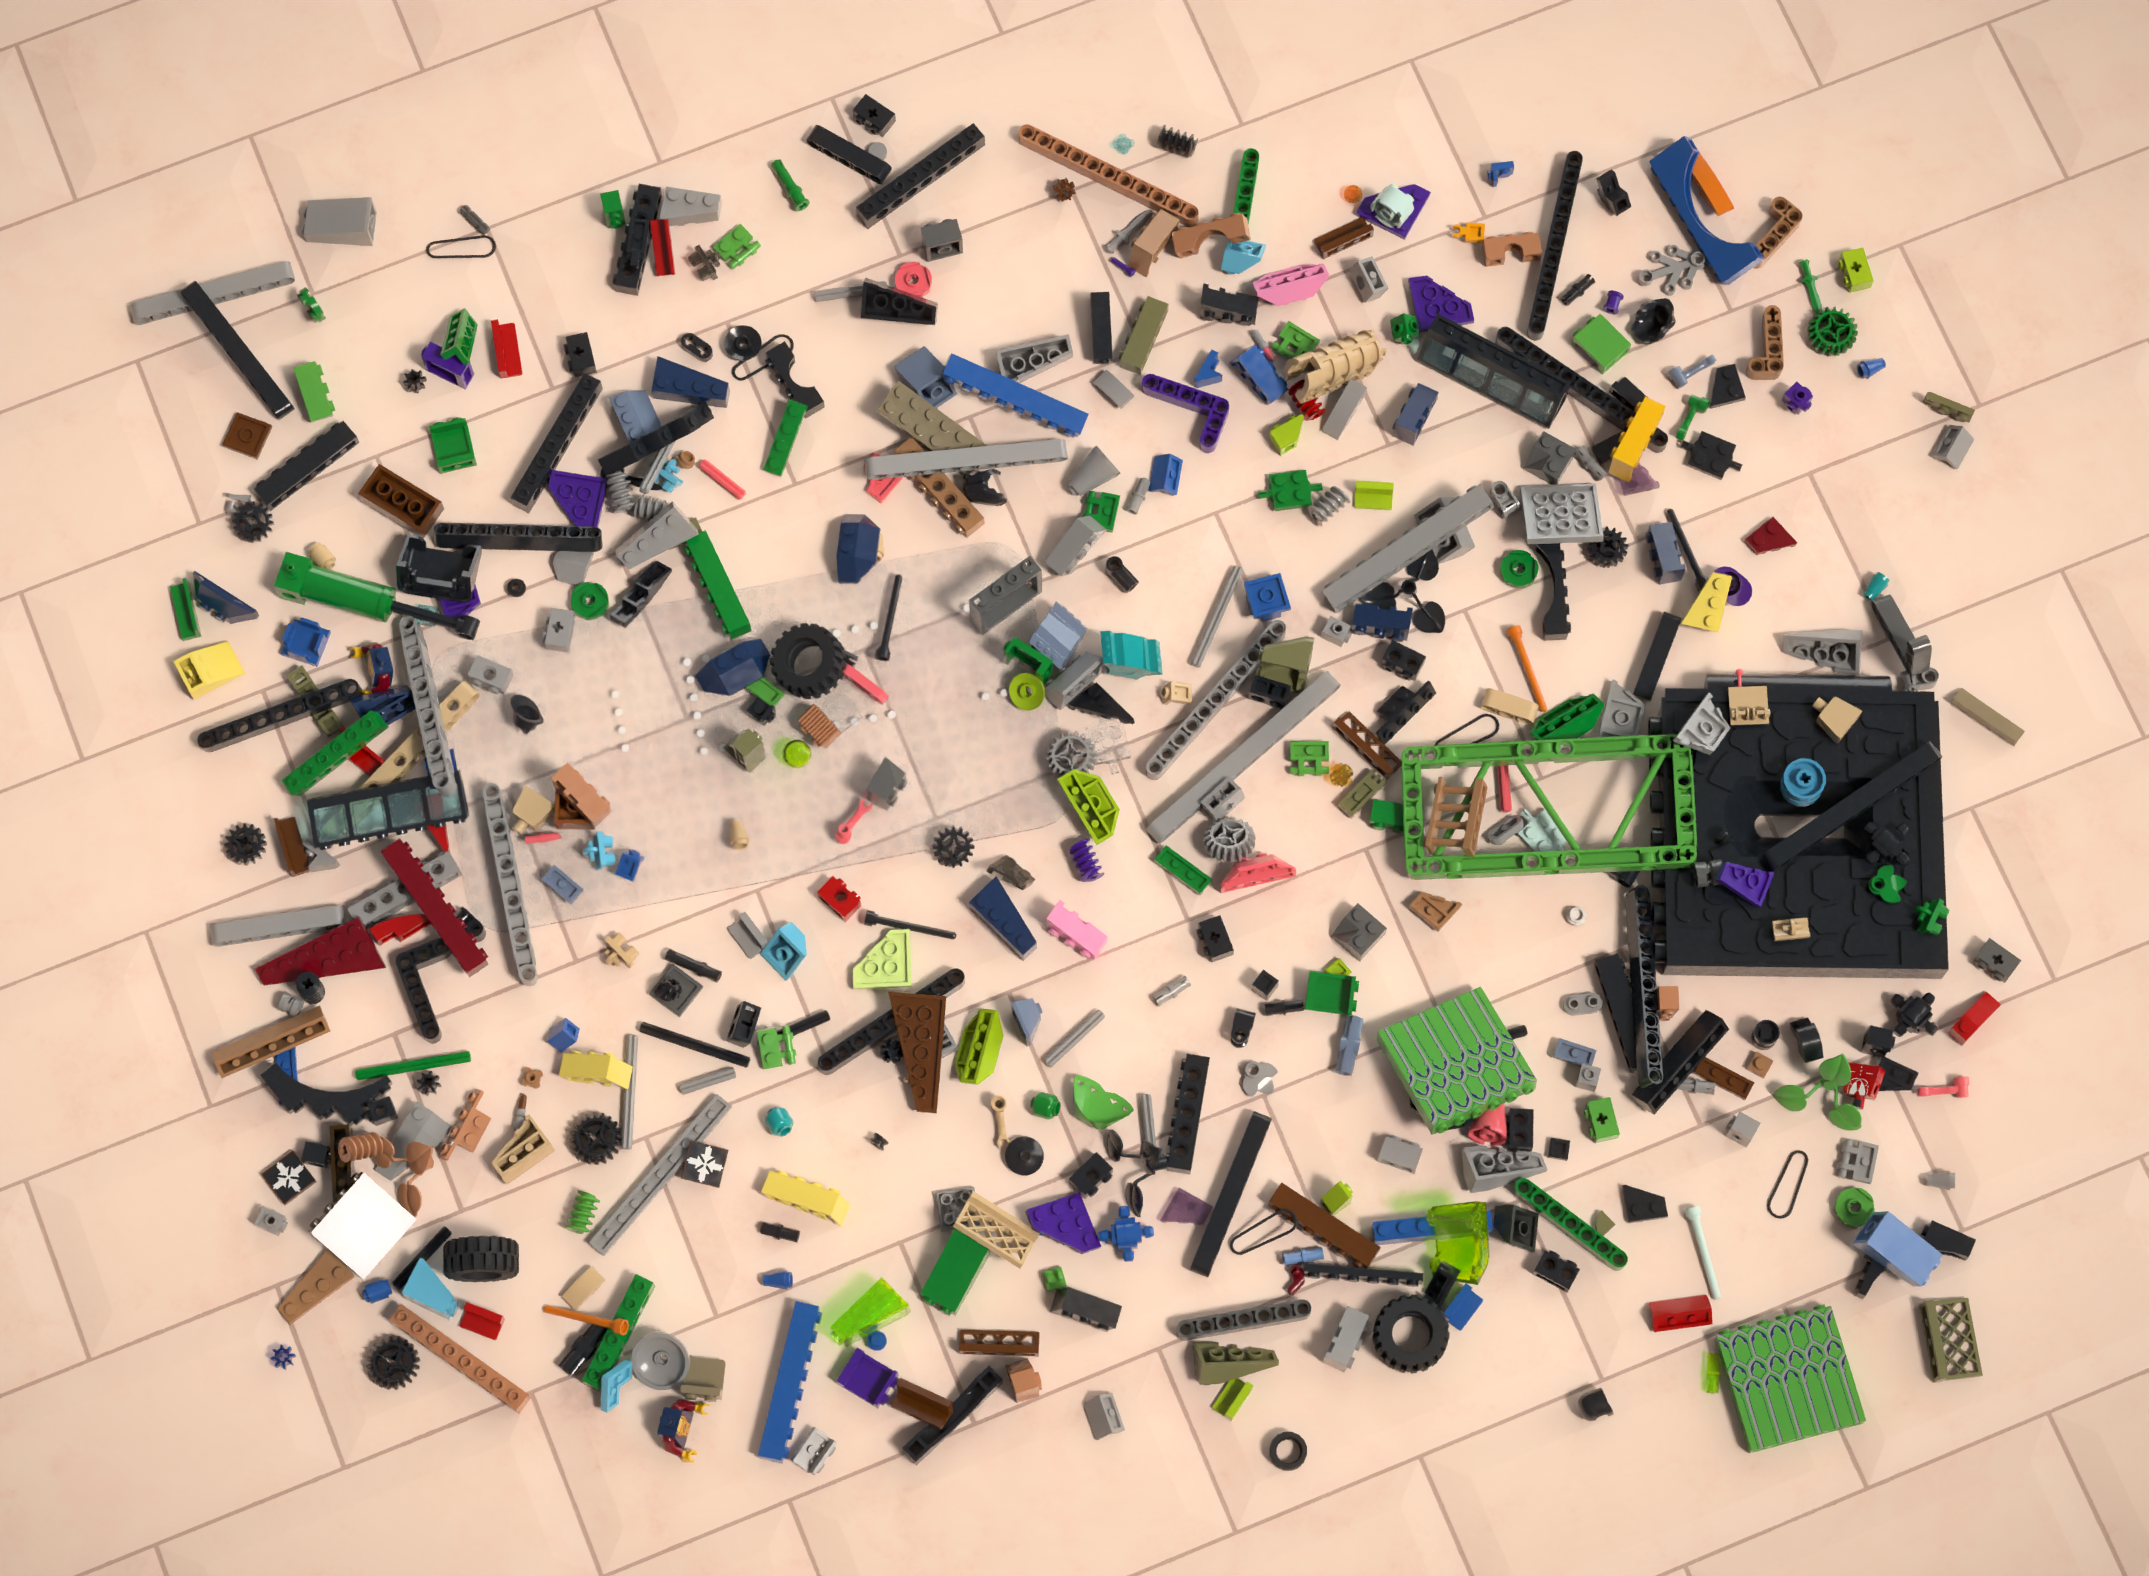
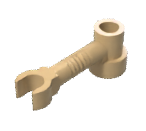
M995 1096L991 1101V1107L996 1111L999 1139L997 1145L999 1149L1002 1140H1006L1008 1144L1010 1143V1140L1007 1138L1004 1122V1110L1007 1102L1003 1096ZM997 1102H1001L1003 1105L1002 1107L998 1108L995 1106V1104Z

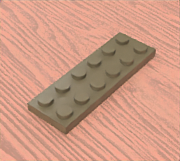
M899 380L894 384L876 410L877 413L929 451L987 446ZM973 470L959 471V473L970 475Z

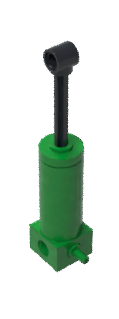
M290 552L285 553L274 584L279 598L302 605H305L307 600L385 623L392 612L454 629L458 636L467 640L475 639L480 625V620L472 616L463 615L457 619L397 602L396 589L393 587L315 566L311 558Z

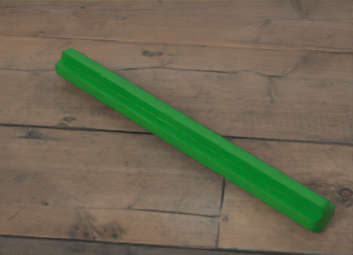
M469 1051L361 1068L355 1070V1076L357 1080H364L467 1063L471 1061V1054Z

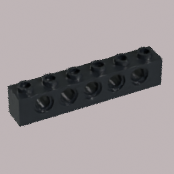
M639 183L638 190H634L633 200L635 202L634 206L630 207L629 217L631 219L656 220L662 198L661 187ZM644 203L649 204L646 208L640 207ZM627 223L625 227V234L627 235L626 239L622 240L621 251L623 252L622 256L618 257L617 260L618 273L613 276V285H615L616 292L638 296L652 240L651 224L649 226L644 261L640 260L639 270H631V259H627L626 253L630 223ZM627 271L633 272L631 275L624 274Z
M1187 1053L1186 1059L1181 1061L1180 1070L1184 1072L1183 1078L1179 1077L1177 1089L1181 1090L1180 1096L1175 1097L1174 1108H1177L1176 1116L1172 1115L1171 1127H1174L1173 1134H1169L1167 1146H1171L1170 1153H1166L1167 1171L1191 1174L1210 1057ZM1190 1072H1195L1199 1077L1191 1080L1187 1075ZM1187 1091H1193L1195 1097L1188 1099L1184 1094ZM1183 1110H1190L1192 1115L1185 1118L1181 1112ZM1180 1129H1187L1189 1134L1185 1137L1178 1134ZM1179 1147L1184 1148L1186 1151L1182 1156L1175 1153V1150Z

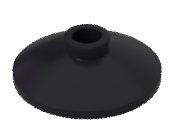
M741 325L732 328L727 333L724 346L728 355L733 359L747 361L759 353L762 341L760 334L754 328ZM743 343L747 344L745 348H741L740 345Z
M1027 1136L1012 1140L1005 1151V1161L1009 1169L1015 1174L1022 1176L1031 1175L1038 1171L1044 1160V1152L1040 1143ZM1023 1152H1027L1029 1154L1028 1159L1025 1160L1022 1158Z

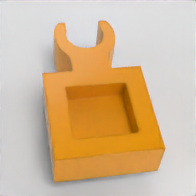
M1467 222L1466 227L1458 224L1453 225L1454 230H1459V233L1452 234L1453 238L1465 237V242L1483 244L1485 224Z

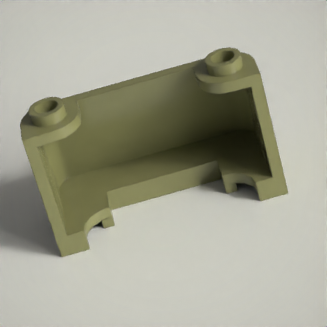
M1305 636L1265 645L1264 649L1260 648L1258 660H1261L1262 666H1258L1256 675L1291 685V692L1301 693L1304 691L1310 667L1314 638Z

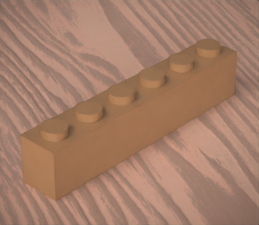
M317 1006L211 1053L221 1078H224L331 1031L321 1006Z

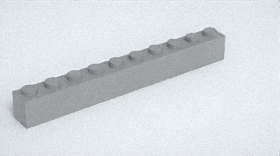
M1479 484L1478 486L1470 487L1466 494L1461 497H1455L1450 502V505L1445 508H1439L1435 511V515L1430 518H1424L1414 529L1406 530L1403 533L1404 536L1398 540L1393 539L1383 550L1375 551L1370 559L1367 561L1362 560L1356 565L1355 569L1344 572L1340 579L1325 585V589L1322 592L1336 613L1494 508L1493 502L1482 486Z

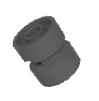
M1721 859L1711 860L1708 864L1705 862L1693 863V877L1697 888L1708 887L1709 883L1713 886L1722 885L1715 880L1722 863Z

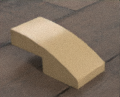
M590 1267L569 1287L562 1297L577 1310L590 1295L598 1290L605 1282V1279L593 1267Z

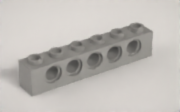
M449 851L446 853L441 852L435 856L434 860L422 863L424 866L421 869L424 873H430L434 879L432 884L435 888H441L462 876ZM436 868H443L440 874H433ZM398 879L386 883L384 888L379 891L374 890L370 892L365 899L354 901L347 909L353 919L360 916L366 929L415 901L408 891L404 894L399 893L400 889L405 886ZM386 896L392 897L389 903L382 902ZM368 906H375L373 912H365Z

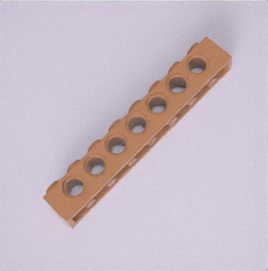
M401 1304L389 1319L397 1328L518 1414H520L531 1399L528 1393Z

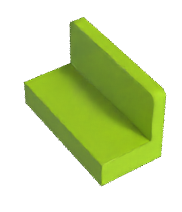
M1356 481L1354 507L1356 509L1392 510L1394 483Z
M1239 1378L1230 1380L1212 1406V1409L1232 1421L1251 1393L1254 1385L1248 1381L1245 1383Z

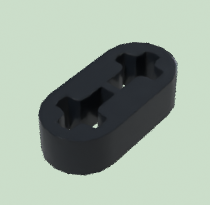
M686 333L682 336L681 345L686 352L702 362L711 360L713 351L708 343L693 333ZM691 339H693L692 341L695 346H693L692 344L687 345L686 340L690 341ZM699 348L702 351H705L707 349L708 355H701V351L699 350Z

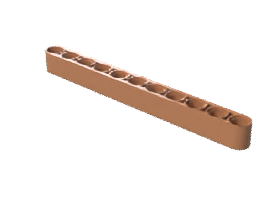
M1025 124L1020 127L1019 142L1022 146L1156 212L1162 209L1180 219V224L1193 227L1198 223L1199 210L1195 205L1032 125ZM1024 134H1030V135H1032V136L1029 137V138H1026V137H1024L1023 135H1024ZM1040 142H1046V143H1048V144L1045 145V146H1042V145H1040L1039 143H1040ZM1057 150H1063L1064 152L1061 153V154H1058V153H1056L1055 151H1057ZM1073 158L1080 159L1078 162L1072 161ZM1089 166H1095V167H1097V168L1094 169V170H1091V169H1089L1088 167H1089ZM1105 174H1112L1113 176L1110 177V178H1107V177H1105L1104 175H1105ZM1128 182L1129 185L1123 186L1121 183ZM1144 190L1145 193L1139 194L1137 191ZM1160 198L1162 200L1160 202H1156L1153 199ZM1177 206L1178 209L1172 210L1170 207ZM1193 214L1194 217L1188 218L1186 215Z

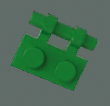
M1089 491L1088 497L1085 498L1084 504L1086 507L1082 517L1090 515L1106 529V532L1113 533L1120 495L1102 492L1101 498L1098 499L1095 498V491ZM1093 506H1098L1097 514H1092Z

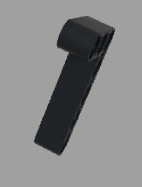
M441 938L398 954L395 960L422 1034L426 1041L432 1044L441 1040L442 1032L418 970L450 957L451 951L448 947L444 952L440 953L437 951L439 946H446ZM427 952L428 957L426 959H419L421 953ZM403 960H410V964L408 966H401V962ZM410 977L417 978L414 984L407 983ZM422 994L423 999L421 1001H414L416 995ZM430 1012V1016L427 1019H421L422 1013ZM431 1029L437 1030L433 1037L427 1036Z

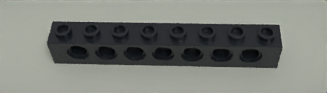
M972 123L856 207L857 217L867 229L871 228L985 146V136Z
M586 373L583 374L510 497L513 506L530 513L548 483L552 470H555L603 390L600 380Z

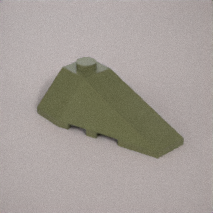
M1193 1342L1195 1375L1200 1385L1224 1383L1279 1365V1360L1274 1350L1254 1347L1244 1350L1237 1348V1345L1233 1344L1230 1347L1219 1346V1342Z

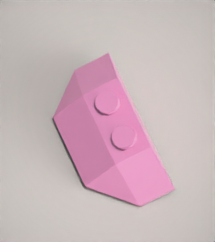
M1303 264L1266 274L1252 284L1257 296L1280 306L1313 297L1328 279L1329 273L1324 264Z

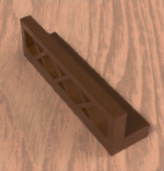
M1350 711L1333 723V729L1387 780L1402 766V761ZM1348 718L1355 723V729H1351L1345 723ZM1357 733H1365L1368 736V742H1364ZM1371 746H1379L1382 749V755H1378ZM1384 759H1393L1397 765L1392 768Z
M960 1330L959 1353L968 1355L1039 1357L1040 1332ZM964 1335H973L978 1341L975 1344L964 1343ZM987 1335H990L997 1342L995 1344H984L982 1340ZM1007 1336H1013L1017 1343L1008 1345L1002 1341ZM1026 1337H1035V1345H1024L1022 1341Z

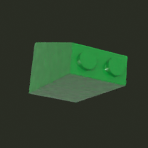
M955 1228L920 1293L923 1298L922 1301L930 1306L937 1305L940 1307V1311L948 1316L950 1314L956 1316L988 1260L990 1250Z

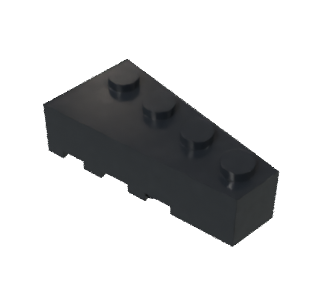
M868 278L864 279L861 318L927 325L936 324L937 302Z

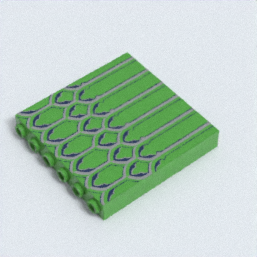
M1481 986L1386 1027L1377 1033L1376 1041L1431 1135L1441 1134L1451 1126H1459L1469 1118H1477L1485 1111L1495 1110L1501 1104L1511 1103L1519 1096L1529 1095L1536 1089V1077Z
M1825 1304L1813 1307V1311L1799 1310L1794 1312L1795 1315L1787 1317V1314L1775 1317L1776 1320L1768 1322V1319L1756 1322L1757 1325L1749 1327V1324L1737 1327L1738 1330L1730 1332V1329L1718 1332L1719 1335L1715 1337V1343L1749 1454L1860 1425L1866 1421L1831 1306L1825 1307Z

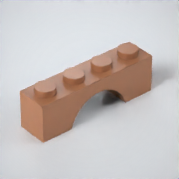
M1234 213L1224 219L1215 218L1209 223L1201 222L1195 224L1194 227L1179 228L1177 231L1172 232L1175 253L1180 258L1196 255L1203 241L1213 235H1223L1232 244L1251 240L1247 218L1243 214Z

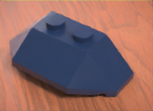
M847 514L841 521L836 556L839 584H858L861 578L877 563L881 529L865 514Z
M197 571L193 572L196 597L201 609L207 613L209 611L213 612L219 621L223 623L227 621L230 624L254 620L259 617L256 609Z
M762 639L745 641L711 659L695 675V678L704 692L731 696L763 678L771 655Z

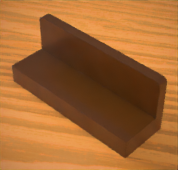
M1362 217L1316 238L1314 243L1322 258L1326 259L1373 237L1374 228L1371 223L1367 225Z
M278 817L274 818L287 866L292 877L310 872L308 869V858L304 852L305 848L296 818L291 817L279 821Z
M902 1378L897 1382L898 1393L890 1403L891 1407L931 1426L942 1429L953 1413L952 1401Z

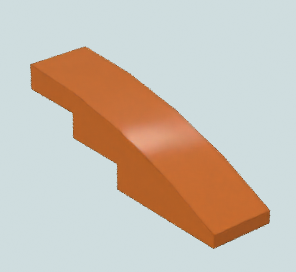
M1699 154L1693 167L1691 179L1699 188L1700 195L1717 216L1733 210L1734 206L1720 181L1703 156Z

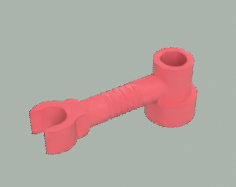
M865 798L860 801L857 811L846 824H841L836 831L835 839L838 843L847 844L850 841L851 829L863 814L872 809L873 802L868 807H865L863 805Z
M1969 1077L1953 1078L1954 1086L1921 1087L1918 1089V1097L1939 1094H1957V1098L1969 1097Z

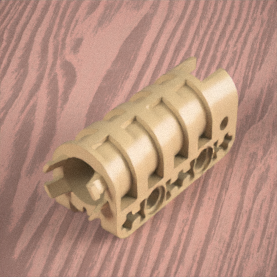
M1362 330L1357 335H1349L1343 340L1331 342L1328 346H1321L1313 352H1306L1289 359L1281 370V374L1286 381L1309 371L1304 377L1305 384L1303 388L1298 389L1295 394L1299 402L1305 403L1345 387L1351 379L1360 381L1368 377L1375 370L1379 362L1383 360L1381 356H1386L1387 354L1386 348H1380L1379 342L1373 334L1375 331Z

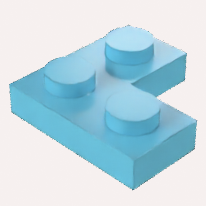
M625 1359L602 1376L600 1397L602 1411L608 1413L619 1405L620 1387L632 1378L631 1361Z

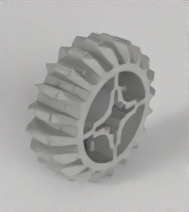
M1067 731V736L1064 737V734L1060 733L1061 739L1054 737L1055 744L1049 743L1051 749L1046 750V754L1049 755L1046 757V762H1049L1047 766L1049 769H1053V775L1058 774V778L1073 769L1089 773L1088 769H1095L1092 764L1097 763V759L1094 758L1098 755L1097 751H1094L1096 747L1095 744H1091L1092 740L1090 738L1085 739L1084 733L1079 737L1078 731H1075L1073 736H1071L1070 731ZM1073 743L1081 745L1086 751L1076 750ZM1067 745L1066 750L1064 752H1060L1059 755H1057L1059 750L1063 746ZM1071 750H1072V753L1074 754L1073 759H1072L1073 764L1071 763V760L1069 759L1070 754H1071ZM1086 758L1085 762L1079 768H1076L1077 763ZM1057 762L1069 764L1070 770L1062 768Z
M1227 816L1225 820L1219 818L1218 822L1212 821L1211 826H1207L1204 834V845L1207 853H1210L1211 858L1216 857L1217 861L1222 859L1224 863L1226 861L1233 863L1234 860L1241 861L1242 857L1247 858L1248 854H1252L1255 846L1256 836L1254 830L1249 826L1248 822L1243 823L1242 818L1236 820L1235 817L1228 819Z

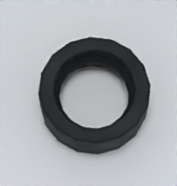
M1283 1432L1272 1440L1269 1456L1277 1468L1284 1471H1293L1304 1463L1307 1456V1445L1299 1434ZM1292 1440L1298 1444L1300 1455L1296 1461L1285 1463L1278 1458L1277 1446L1281 1441Z

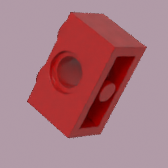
M832 876L817 891V895L846 923L861 907V897L855 891L850 892L846 888L847 884L842 879H836ZM839 894H843L846 896V898L843 901H837L835 899L836 896Z

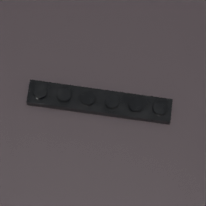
M1306 1263L1304 1266V1275H1308V1278L1319 1279L1320 1276L1328 1277V1280L1334 1281L1339 1280V1278H1347L1349 1282H1359L1360 1279L1367 1280V1283L1378 1284L1379 1281H1385L1388 1285L1407 1283L1406 1286L1418 1287V1284L1422 1285L1424 1273Z

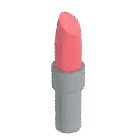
M1258 330L1252 332L1258 346L1264 351L1267 360L1275 361L1269 345L1264 341Z

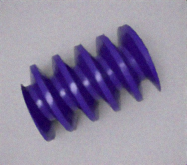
M1089 838L1078 841L1069 849V853L1073 855L1072 860L1075 861V867L1078 868L1077 872L1079 875H1082L1080 878L1082 882L1095 881L1105 874L1104 872L1098 873L1102 866H1095L1099 859H1092L1096 852H1089L1093 849L1092 845H1086L1090 842Z

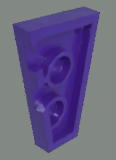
M1722 862L1715 880L1753 906L1761 907L1774 873Z

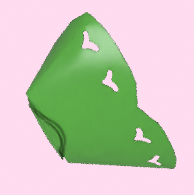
M1075 1076L1073 1081L1074 1115L1081 1121L1088 1123L1095 1129L1103 1130L1129 1116L1134 1111L1131 1104L1118 1094L1105 1092L1099 1083L1088 1077ZM1078 1081L1084 1082V1084L1080 1086ZM1090 1086H1092L1093 1089H1096L1097 1091H1092V1092H1091V1087H1090ZM1110 1099L1117 1101V1103L1112 1104Z

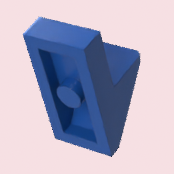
M1210 351L1194 379L1195 388L1222 382L1223 375L1215 371L1220 361L1218 360V352Z

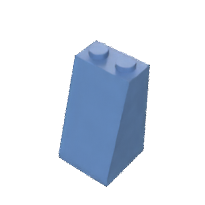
M1889 1211L1873 1212L1851 1243L1913 1287H1921L1928 1282L1929 1274L1939 1266L1940 1258L1943 1255Z

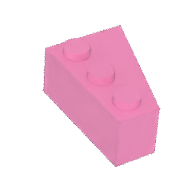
M1059 900L1047 917L1048 932L1054 937L1059 936L1064 939V943L1069 947L1079 949L1080 954L1085 958L1089 959L1091 957L1095 960L1108 942V936L1091 923H1086L1078 917L1079 914L1075 911L1071 913L1062 907L1065 903Z

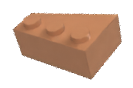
M568 762L551 777L555 790L594 828L611 813L610 802L604 796L600 797L596 793L595 787L590 783L588 784L584 777L577 770L575 771Z
M1028 1358L1005 1365L1017 1403L1040 1396L1039 1390H1042L1039 1372H1034Z

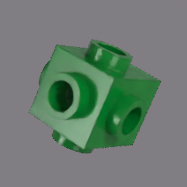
M1403 313L1390 320L1394 341L1410 344L1414 339L1420 337L1416 316Z

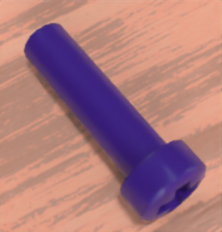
M1115 257L1112 258L1111 262L1128 273L1129 277L1135 274L1136 269L1128 267Z

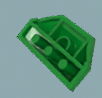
M1594 693L1588 696L1570 698L1539 717L1530 734L1535 740L1579 738L1593 729L1604 707V703Z

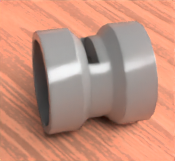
M285 992L280 999L278 1010L282 1012L287 1011L291 1016L299 1015L303 1008L304 1000L299 997L294 998L292 994Z

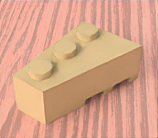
M530 1114L525 1118L526 1121L520 1129L515 1131V1135L510 1142L505 1144L492 1161V1165L506 1185L555 1151Z

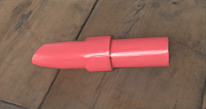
M557 832L540 833L539 835L525 836V843H545L561 839L562 836Z

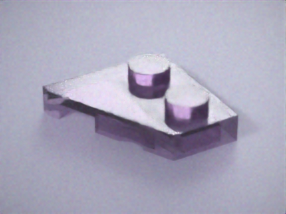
M1178 1188L1160 1221L1163 1223L1178 1222L1179 1224L1193 1223L1204 1225L1213 1206Z

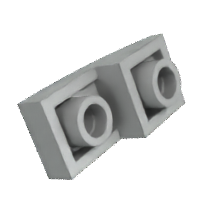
M1107 369L1093 382L1120 409L1134 397Z

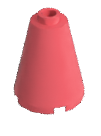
M1504 1103L1495 1110L1483 1112L1481 1116L1475 1119L1468 1129V1136L1471 1140L1482 1145L1485 1142H1491V1146L1502 1145L1506 1142L1507 1129Z

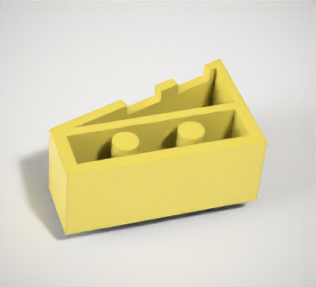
M1712 571L1680 623L1719 633L1732 576Z

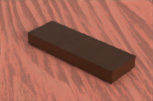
M1707 1057L1700 1062L1693 1074L1708 1082H1715L1716 1086L1743 1100H1746L1755 1083Z

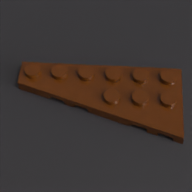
M888 991L917 1112L937 1114L947 996Z

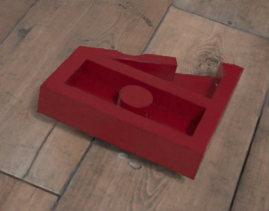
M1771 517L1744 541L1756 555L1765 554L1768 551H1778L1789 546L1795 547L1798 543L1774 517Z

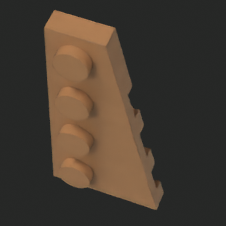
M327 1249L278 1309L291 1325L355 1276L341 1259Z

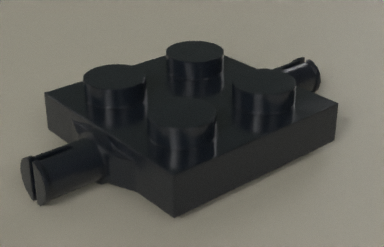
M1701 431L1698 440L1694 444L1684 440L1681 444L1682 448L1691 451L1687 464L1688 467L1719 480H1722L1729 467L1739 472L1743 464L1733 461V453L1737 445L1704 431Z

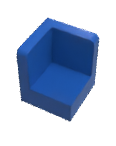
M564 1018L550 1028L547 1042L558 1051L563 1052L577 1042L580 1028L567 1018Z

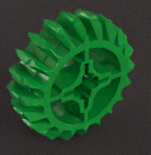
M1826 307L1825 312L1820 309L1818 314H1814L1813 319L1808 323L1810 325L1807 328V332H1809L1808 339H1812L1810 344L1817 345L1816 351L1822 349V355L1826 351L1829 352V356H1832L1833 352L1837 356L1841 352L1845 354L1847 348L1851 349L1853 347L1852 343H1855L1857 340L1858 331L1856 329L1858 326L1853 324L1855 319L1854 317L1848 318L1850 313L1844 314L1843 308L1840 311H1836V307H1833L1832 311H1830L1829 307ZM1827 321L1826 327L1818 330L1819 324ZM1847 333V338L1839 342V336Z

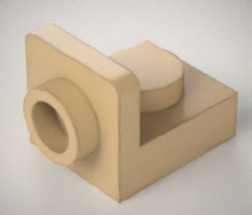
M1171 681L1164 685L1161 690L1163 704L1167 705L1170 702L1189 705L1192 703V684Z

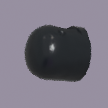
M1601 1387L1583 1394L1578 1400L1580 1413L1588 1421H1596L1598 1417L1603 1415H1614L1613 1409L1609 1405Z

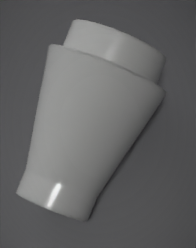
M1946 1171L1927 1174V1186L1946 1190L1955 1188V1173Z

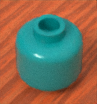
M771 1108L765 1117V1124L774 1136L783 1137L791 1132L794 1123L785 1108Z

